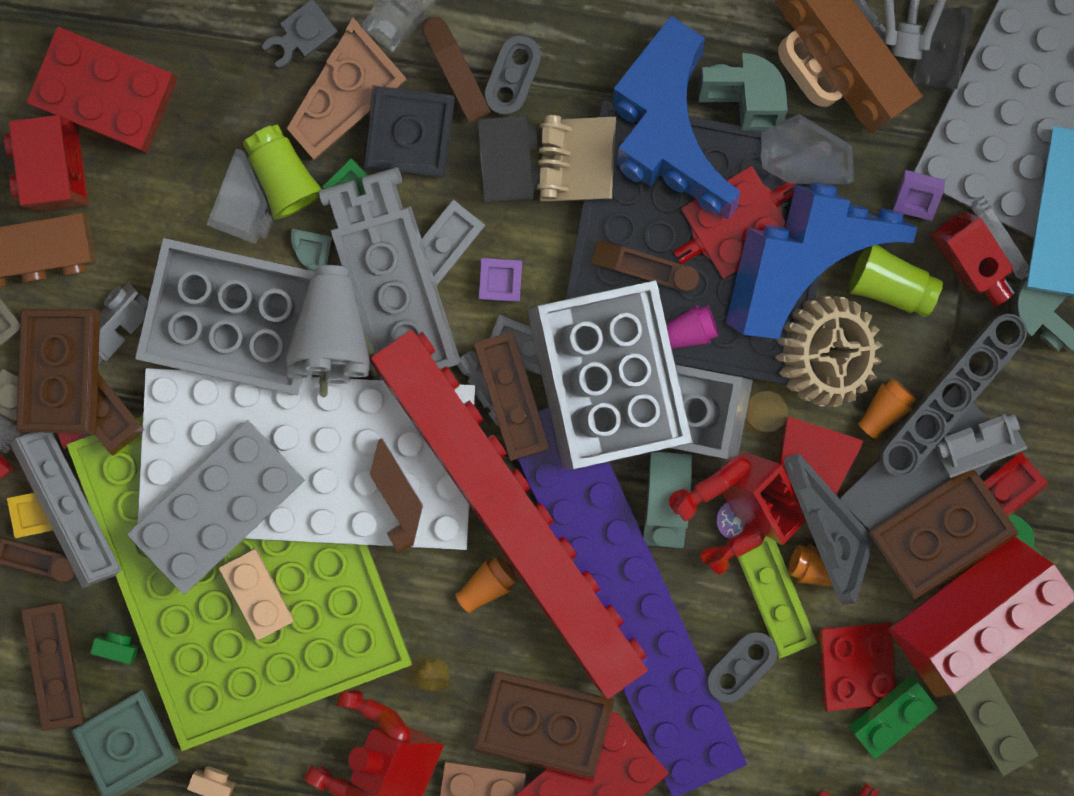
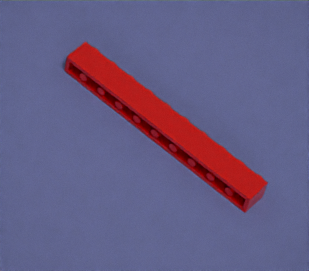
M412 329L407 330L374 353L373 356H370V363L603 697L610 699L648 671L642 660L647 658L646 653L634 637L627 640L619 629L624 624L623 620L610 603L604 607L596 596V593L601 589L587 570L582 573L578 570L572 561L577 557L576 552L564 536L557 539L549 528V525L554 523L552 517L540 502L535 506L525 493L530 489V486L519 470L516 468L510 471L502 458L507 453L493 434L488 438L478 425L483 421V418L470 400L463 403L455 389L460 385L446 366L439 369L432 359L431 355L436 353V350L423 332L416 335Z

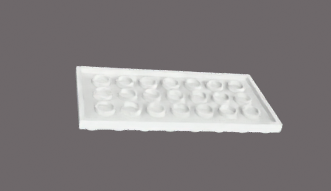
M146 368L143 428L145 430L142 432L138 523L247 420L251 421L306 481L245 537L246 539L393 546L387 532L400 524L370 476L377 443L381 438L386 442L423 503L415 542L411 547L467 550L469 504L382 380L350 379V383L347 384L328 383V394L326 397H321L319 394V377L302 379L297 396L185 370ZM460 385L455 389L463 403L470 400L474 405L475 385Z

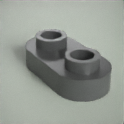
M523 35L514 36L508 39L500 50L485 89L486 103L498 115H513L525 103L541 61L539 46L533 39ZM522 50L527 53L528 61L525 64L518 65L513 61L512 57L516 51ZM503 88H508L513 92V99L508 103L501 102L497 97L498 92Z
M759 631L744 634L710 669L707 683L711 694L717 700L725 703H732L741 699L774 665L777 658V647L774 641L767 634ZM753 644H759L763 648L761 657L757 659L750 658L748 655V649ZM726 673L732 674L735 678L733 686L729 688H724L720 685V678Z

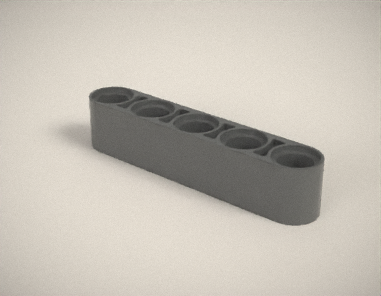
M1002 314L991 318L881 446L878 452V462L884 472L893 476L904 477L910 475L919 467L1023 345L1027 336V329L1020 317L1014 314ZM1002 321L1010 323L1015 331L1014 338L1009 344L1001 343L996 337V328ZM976 352L982 353L988 361L986 372L980 376L972 373L969 367V360ZM951 383L957 385L962 393L960 402L954 407L946 405L942 398V391ZM922 415L930 416L935 423V430L928 438L920 437L915 429L916 421ZM902 446L908 452L909 458L906 466L896 470L889 463V453L893 448Z

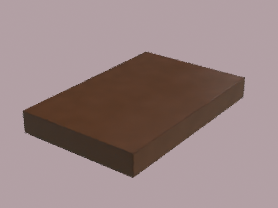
M21 309L16 432L96 434L101 310Z
M975 469L951 478L869 532V536L915 602L1019 535L1018 530Z
M495 671L474 749L476 752L594 780L615 701L612 698L606 699L600 695Z

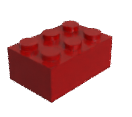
M57 26L26 103L49 114L61 115L78 126L148 153L178 78L173 73Z
M61 115L9 121L10 132L4 133V143L8 158L14 157L16 174H10V188L13 199H19L20 206L39 213L89 207L78 125Z

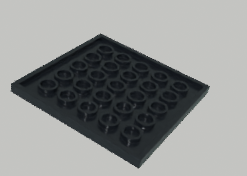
M602 101L600 117H616L612 199L584 200L565 300L648 282L590 264L598 240L679 264L677 258L682 255L675 257L672 250L693 239L690 224L680 207L694 200L693 196L685 191L682 193L675 191L666 184L661 175L650 187L642 181H632L620 170V166L617 165L618 149L638 122L631 123L623 119L616 112L613 102ZM689 116L692 131L699 147L714 169L725 180L752 165L762 183L771 191L791 178L797 184L795 186L811 188L813 182H822L837 187L844 145L770 131H741V126ZM792 187V188H790L789 190L785 191L783 194H785L786 192L790 191V190L793 189L794 187ZM792 198L780 205L782 216L786 223ZM700 253L683 264L684 266L693 267L698 272L699 282L694 289L684 292L658 285L666 323L696 305L699 308L708 305L719 332L718 337L710 339L711 344L672 349L675 364L787 385L790 378L782 377L779 374L780 370L785 366V362L778 361L775 358L778 354L783 353L784 346H781L776 341L777 339L743 335L726 324L738 270L722 279L712 261ZM820 275L803 292L791 311L795 309L803 310V302L816 300ZM790 312L786 322L794 323ZM784 328L781 331L780 338H786L787 332Z

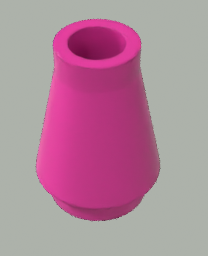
M696 305L666 323L671 349L711 344L710 339L719 336L714 316L708 305L701 308Z

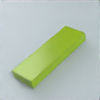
M766 536L761 546L739 557L738 560L768 634L777 647V656L780 659L817 644V641L776 541Z

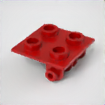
M892 622L839 628L837 626L821 627L817 640H820L822 659L819 660V665H822L823 671L819 672L820 677H823L824 696H821V701L825 702V712L874 706L896 688L893 638L888 630L892 627Z

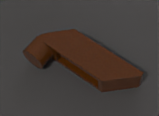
M439 16L427 17L422 24V32L468 122L470 123L490 113L491 111L448 25Z
M600 240L597 241L590 263L644 281H657V285L684 292L694 289L699 282L698 272L691 266H684Z
M381 438L377 443L370 476L400 524L387 532L390 541L400 554L414 545L423 503L386 442Z
M0 535V564L51 577L59 582L70 581L76 576L64 553Z

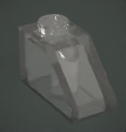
M377 0L361 27L379 43L393 52L413 33L439 0Z
M798 114L761 132L762 168L782 180L793 184H812L813 182L849 184L854 181L852 145L802 115Z
M236 148L208 219L207 226L256 245L259 237L266 239L274 218L268 214L270 206L260 181L248 160V154Z

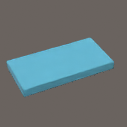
M1053 126L1026 289L1074 297V130Z

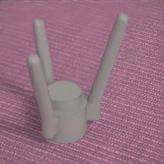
M884 0L886 19L884 43L891 45L890 51L894 56L922 59L923 50H930L931 38L946 0H937L923 33V25L916 24L920 0H910L907 23L898 22L897 29L895 28L894 0Z

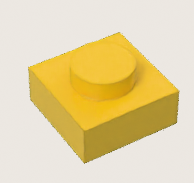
M35 493L7 498L15 538L53 531Z

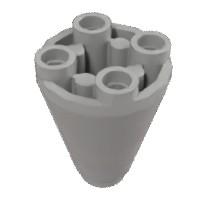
M335 265L316 267L315 276L310 280L286 356L288 377L308 379L312 378V375H325V382L347 384L350 383V377L368 376L370 358L352 279L349 278L348 268Z

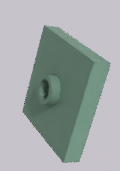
M143 690L71 730L101 796H121L179 762L159 718Z

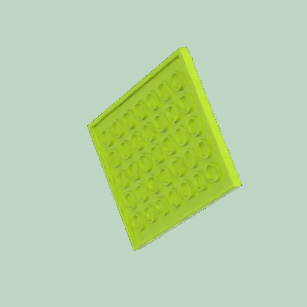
M143 416L136 418L143 426ZM142 433L114 456L107 451L95 434L67 444L89 506L122 570L116 575L181 751L413 664L368 545L244 538L184 595L127 535L138 524ZM255 548L260 553L295 619L294 622L258 641L219 570L221 566Z

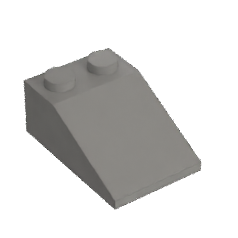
M675 365L692 443L670 448L724 459L738 456L753 380Z

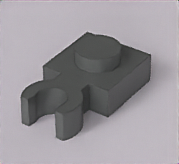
M310 0L280 23L287 33L283 37L274 36L267 39L263 43L262 48L265 52H268L274 46L284 48V56L275 63L278 69H282L291 63L293 53L297 49H300L304 56L308 57L337 35L338 31L315 1Z

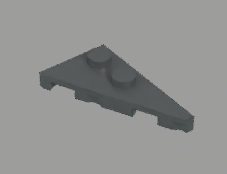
M800 454L786 456L784 467L837 598L842 605L854 604L858 598L874 542L869 536V532Z

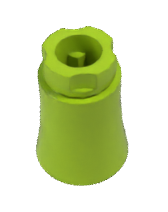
M278 125L267 126L244 140L243 146L249 154L248 160L264 190L274 220L297 213L320 198L319 191L322 188L310 175L296 154L289 139L283 136Z
M873 245L864 248L849 280L848 293L871 298L909 313L914 311L926 317L931 314L937 304L938 297L942 291L943 281L929 276V272L894 256L879 245Z

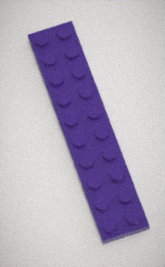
M549 407L538 411L550 450L519 459V463L537 502H540L554 521V523L549 525V528L557 539L562 536L567 539L577 554V557L572 561L581 573L587 570L601 589L596 593V596L604 607L609 603L614 607L624 622L619 627L627 640L634 637L647 655V658L642 660L648 671L623 688L653 755L669 772L665 781L672 796L685 794L748 765L719 701L709 691L708 677L651 552L646 542L643 541L644 537L609 461L578 469L563 470Z

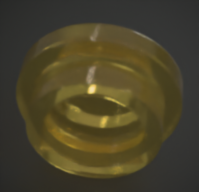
M762 391L755 394L748 403L746 413L748 421L754 428L763 432L777 430L784 424L787 417V405L784 399L771 391Z

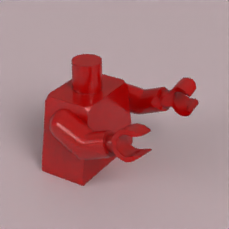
M746 452L732 457L723 466L718 468L712 476L695 485L696 489L689 493L686 489H680L669 497V505L674 514H679L683 521L686 522L694 516L697 508L696 505L703 501L707 503L723 493L734 514L745 522L742 532L727 540L728 544L721 548H709L702 552L700 557L705 565L709 564L712 571L716 574L726 572L729 567L728 560L732 557L739 558L761 546L766 536L784 545L806 522L792 484L782 465Z
M341 691L336 706L355 709L362 713V716L366 719L378 723L381 728H374L370 731L364 747H355L351 751L349 765L354 770L351 782L344 778H333L332 774L321 765L316 769L312 763L305 774V781L323 792L325 788L328 789L329 793L333 796H423L444 744L417 729L408 728L395 710L372 699L364 700V693L362 691Z

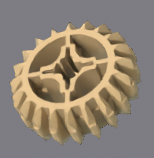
M820 296L817 297L816 301L808 300L803 302V310L795 309L791 311L794 323L786 322L783 327L787 332L786 338L782 337L776 340L781 346H784L783 353L778 354L775 358L778 361L785 362V366L780 370L779 374L782 377L790 378L786 387L791 391H797V397L801 400L811 401L813 405L823 407L825 405L837 407L842 405L843 401H856V393L868 391L865 380L877 378L871 369L873 365L882 363L878 357H875V350L884 346L879 341H874L873 337L880 329L874 325H869L872 315L868 314V312H862L861 305L858 303L848 302L845 297L834 296V298ZM843 329H844V331H845V333H846V335H847L848 341L846 340V338H845V336H844ZM838 347L836 350H829L830 348ZM829 352L828 355H820L821 353ZM810 361H811V362L813 363V365H814L815 374H814V372H813V370H812Z

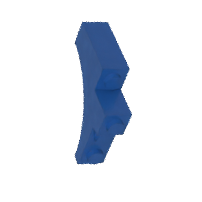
M671 16L614 88L613 106L616 112L628 122H638L618 149L617 165L620 166V170L626 177L635 182L642 181L650 187L661 175L666 184L680 193L685 191L696 198L698 204L706 212L712 215L720 214L729 220L738 208L740 191L728 183L707 160L697 143L688 116L687 88L691 75L698 61L703 56L705 37Z
M813 182L811 188L795 186L785 228L766 224L764 230L748 228L726 324L743 335L780 339L781 331L794 305L808 286L827 268L855 251L869 246L892 242L913 243L917 227L904 221V214L895 210L880 208L879 214L868 213V208L852 204L850 200L837 194V187L833 185Z

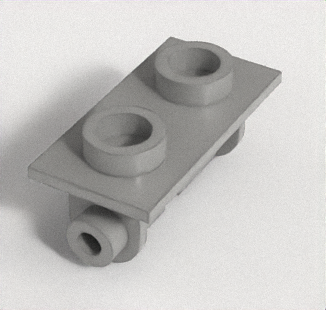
M129 281L123 288L120 286L115 288L104 301L105 308L100 313L99 363L102 360L107 361L125 341V338L115 331L119 325L132 334L145 319L149 300L143 294H140L135 299L139 293Z
M1003 413L999 417L979 424L981 433L974 435L971 427L949 436L945 435L943 441L937 444L938 449H936V453L949 477H955L1026 450L1027 446L1018 432L1020 427L1014 414L1007 416Z

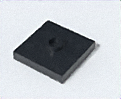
M372 85L362 166L379 170H389L397 167L400 172L445 177L455 96L452 94Z

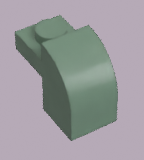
M742 53L739 67H730L725 64L702 67L697 87L698 102H739L741 131H782L788 111L786 87L781 73L772 63L760 56Z
M1027 273L1014 291L1011 303L1012 314L1020 317L1025 323L1027 329L1026 337L1032 336L1040 328L1043 331L1040 338L1057 352L1062 348L1066 352L1074 351V329L1054 312L1067 296L1026 289Z
M651 452L643 541L649 546L684 548L688 521L685 522L679 514H674L669 505V497L680 489H686L689 493L691 492V454Z

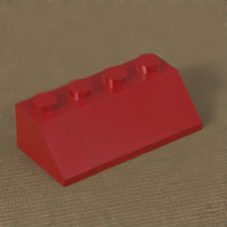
M1014 537L973 564L888 630L934 696L951 695L963 688L1074 601V592L1051 561L1019 538Z

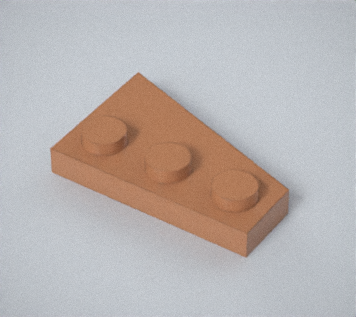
M354 17L347 26L337 47L332 51L315 84L309 90L287 127L314 160L320 157L369 114L372 85L399 88L407 81L405 76Z

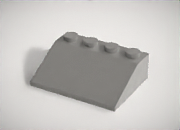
M163 238L135 359L298 396L302 379L287 376L286 356L310 280L315 276V272Z
M657 281L527 309L563 470L578 469L692 443Z

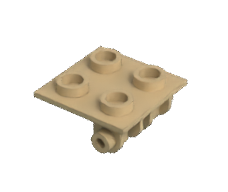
M546 115L544 123L540 124V129L543 130V147L539 148V153L543 154L541 160H538V165L542 166L540 168V184H537V190L541 191L540 201L612 199L616 117L561 120L560 116Z

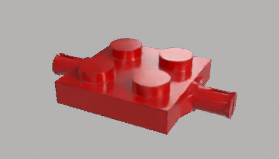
M750 165L726 179L728 183L740 191L738 208L729 220L720 214L712 215L706 212L698 204L696 198L680 207L690 224L693 239L672 250L675 257L682 255L677 258L679 264L683 265L702 253L712 261L722 279L736 272L739 268L748 228L764 230L766 224L786 227L780 205L793 198L794 186L797 184L792 178L771 191L762 183L753 166ZM794 187V188L791 189L790 191H788V192H786L785 194H783L785 191H787V190H789L790 188Z

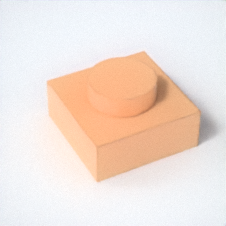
M206 766L204 771L197 769L193 773L187 790L203 796H231L235 783L227 780L229 776L227 773Z

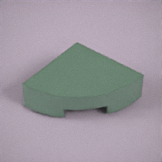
M292 229V246L301 264L309 271L314 272L316 267L328 265L333 237Z

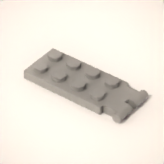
M396 167L363 177L362 182L365 194L360 195L354 180L320 190L319 195L324 206L331 204L338 226L331 230L342 267L349 269V278L353 281L363 330L375 353L407 330L412 329L416 335L423 332L436 350V353L431 355L439 369L445 366L448 368L458 365L461 361L411 206L403 208L396 187L397 184L402 183L399 169Z

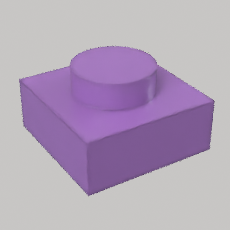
M905 170L894 199L893 210L932 221L944 192L945 180Z
M481 258L479 299L520 302L522 261Z

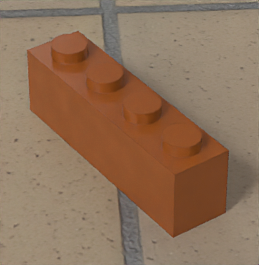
M854 0L775 1L782 11L784 18L798 33L807 46L808 51L819 62L831 79L834 87L840 91L855 112L858 120L863 123L870 134L923 97Z
M84 213L0 227V287L6 286L5 279L21 276L22 283L46 280V272L62 270L63 276L86 273V265L96 264L89 216Z

